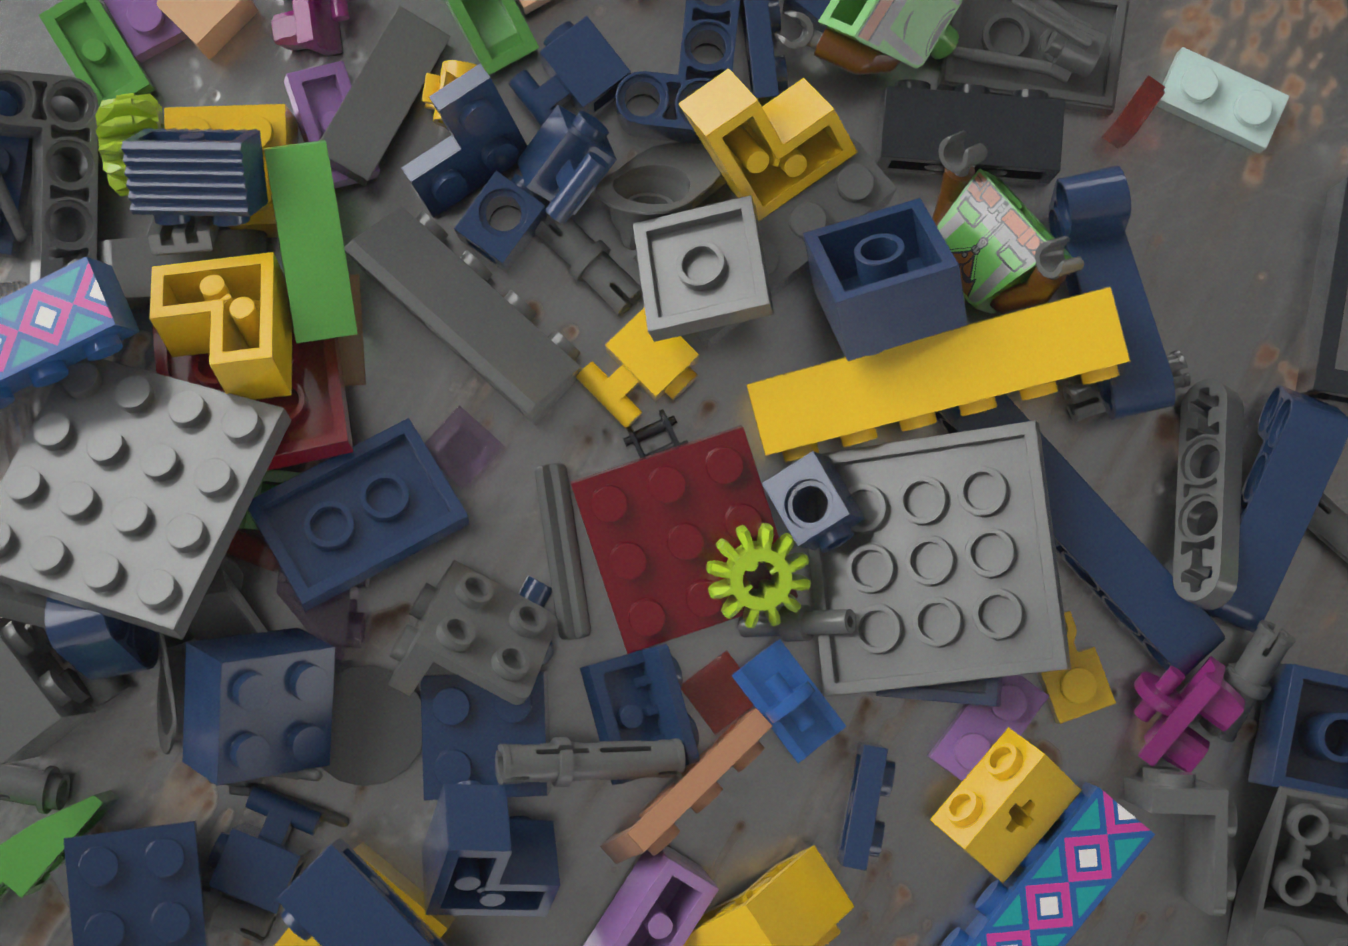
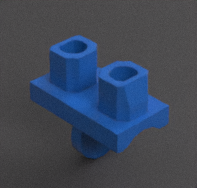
M780 639L776 640L731 675L755 708L772 725L771 729L798 764L823 743L847 727Z

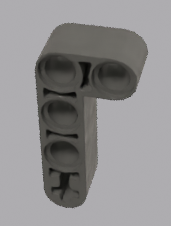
M1 70L0 90L8 92L14 97L18 105V114L8 117L0 115V136L32 139L31 284L62 269L63 258L74 255L78 258L72 260L64 267L86 256L97 260L98 137L95 131L97 129L95 115L99 104L97 95L92 87L82 79L72 76ZM63 96L72 100L78 107L79 120L77 122H66L57 117L52 109V98ZM52 156H67L75 162L79 173L76 182H65L55 176L50 163ZM53 214L67 215L75 222L78 231L75 242H64L54 236L50 228V219ZM49 256H50V257L57 258V259L50 260V259H49Z

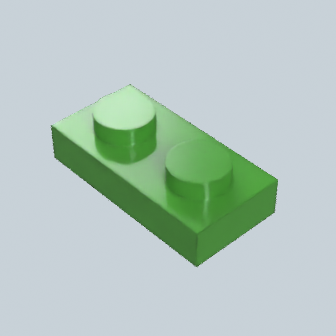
M63 0L38 15L75 77L82 79L92 87L97 95L99 106L102 100L115 99L116 95L128 93L142 95L155 91L154 86L138 60L134 57L101 0Z

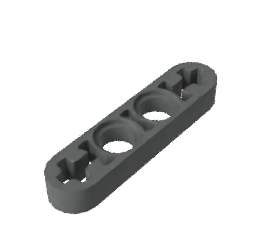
M1204 379L1195 383L1187 391L1181 405L1173 584L1177 594L1186 601L1209 610H1214L1226 604L1236 591L1238 582L1244 422L1242 398L1237 392L1215 379ZM1216 400H1218V401H1219V404H1218V406L1215 407V405H1216ZM1219 451L1220 463L1218 468L1211 476L1202 479L1199 471L1202 461L1209 453ZM1216 507L1218 511L1217 523L1209 533L1199 536L1197 530L1199 518L1207 509ZM1209 569L1212 570L1211 578L1205 579L1208 577ZM1199 580H1203L1201 589L1198 588Z

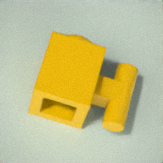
M644 307L605 344L607 353L620 367L608 377L592 361L576 376L584 387L627 429L643 413L627 396L639 385L655 403L665 394L672 400L676 399L698 377V374L692 368L698 363L699 354L681 336L654 342L648 333Z

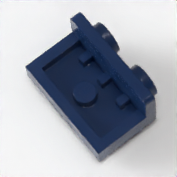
M667 644L642 649L580 668L600 742L658 741L679 738L684 746L685 766L700 761L697 749L699 744L698 728L693 718L687 714L680 689L683 683L681 668L677 660L671 655ZM636 779L611 780L612 785H617Z

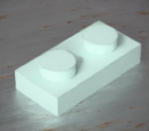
M1182 47L1177 52L1153 105L1260 154L1267 148L1290 96Z

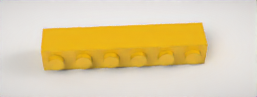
M1109 286L967 324L963 327L884 350L876 355L864 356L848 362L846 357L757 380L747 384V389L765 456L782 452L784 462L801 459L812 451L819 453L817 442L840 437L842 446L845 447L878 438L875 428L878 426L899 421L901 431H908L937 423L936 411L959 406L961 416L990 410L997 407L995 396L1019 390L1021 400L1052 394L1058 391L1056 380L1080 374L1083 385L1114 378L1120 375L1117 365L1129 362L1130 359L1112 290Z

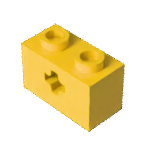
M1008 727L932 816L930 821L993 876L1004 883L1082 790L1046 754Z

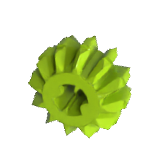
M135 93L116 95L115 99L102 100L95 115L97 129L95 131L98 137V151L101 154L103 170L107 173L108 184L120 196H128L130 191L126 186L128 178L124 174L126 165L123 162L122 142L143 129L164 128L162 106L151 94L136 95Z
M761 524L758 530L757 541H752L747 527L740 525L736 528V535L741 543L740 546L734 549L724 539H719L716 543L717 549L728 560L727 562L717 560L707 562L706 570L709 574L724 578L709 586L708 592L712 599L729 596L721 609L723 615L728 619L736 616L745 606L743 620L746 627L755 628L760 611H765V615L772 626L779 625L781 618L776 606L783 603L790 611L796 613L801 608V604L789 593L790 590L804 591L810 589L811 581L807 577L793 574V572L809 564L808 556L804 552L788 555L795 544L792 535L788 532L781 535L772 545L774 533L773 527L770 524ZM758 562H765L764 566L773 576L771 580H761L758 589H752L751 583L743 575L745 571H755Z

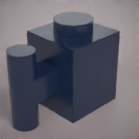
M586 16L575 25L571 21L559 25L545 38L543 44L546 47L539 52L542 66L551 77L548 81L539 86L527 70H523L515 75L508 85L542 127L556 106H563L568 101L578 113L585 111L592 116L596 115L616 99L615 94L619 83L626 76L630 75L631 71L589 17Z
M560 105L556 106L517 159L526 188L551 201L546 208L547 213L556 221L565 224L572 214L575 215L617 159L607 138L609 131L597 118L585 111H580L576 116Z
M255 785L248 797L245 808L266 816L263 827L261 829L244 822L233 827L230 834L222 832L219 835L207 863V866L215 869L208 886L277 914L284 908L276 901V898L301 874L311 851L309 848L287 840L291 828L293 827L313 836L321 822L323 813Z

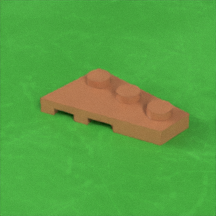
M757 708L738 718L699 754V762L686 766L684 772H681L683 778L677 784L674 782L669 784L640 809L641 812L638 815L641 819L634 826L618 834L615 832L600 846L615 864L639 855L646 850L653 856L658 854L680 833L681 830L674 824L679 817L689 808L696 814L699 813L722 792L723 788L717 780L733 766L739 773L762 753L765 747L758 740L772 727L770 722Z

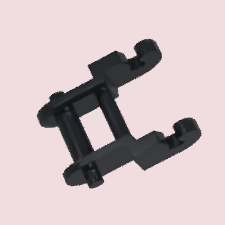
M661 409L659 410L660 420L636 431L633 430L632 426H629L626 429L629 436L623 438L626 447L633 444L639 458H643L688 443L687 440L679 443L672 428V425L678 423L674 415L668 418L665 411ZM666 431L671 443L645 454L640 442Z

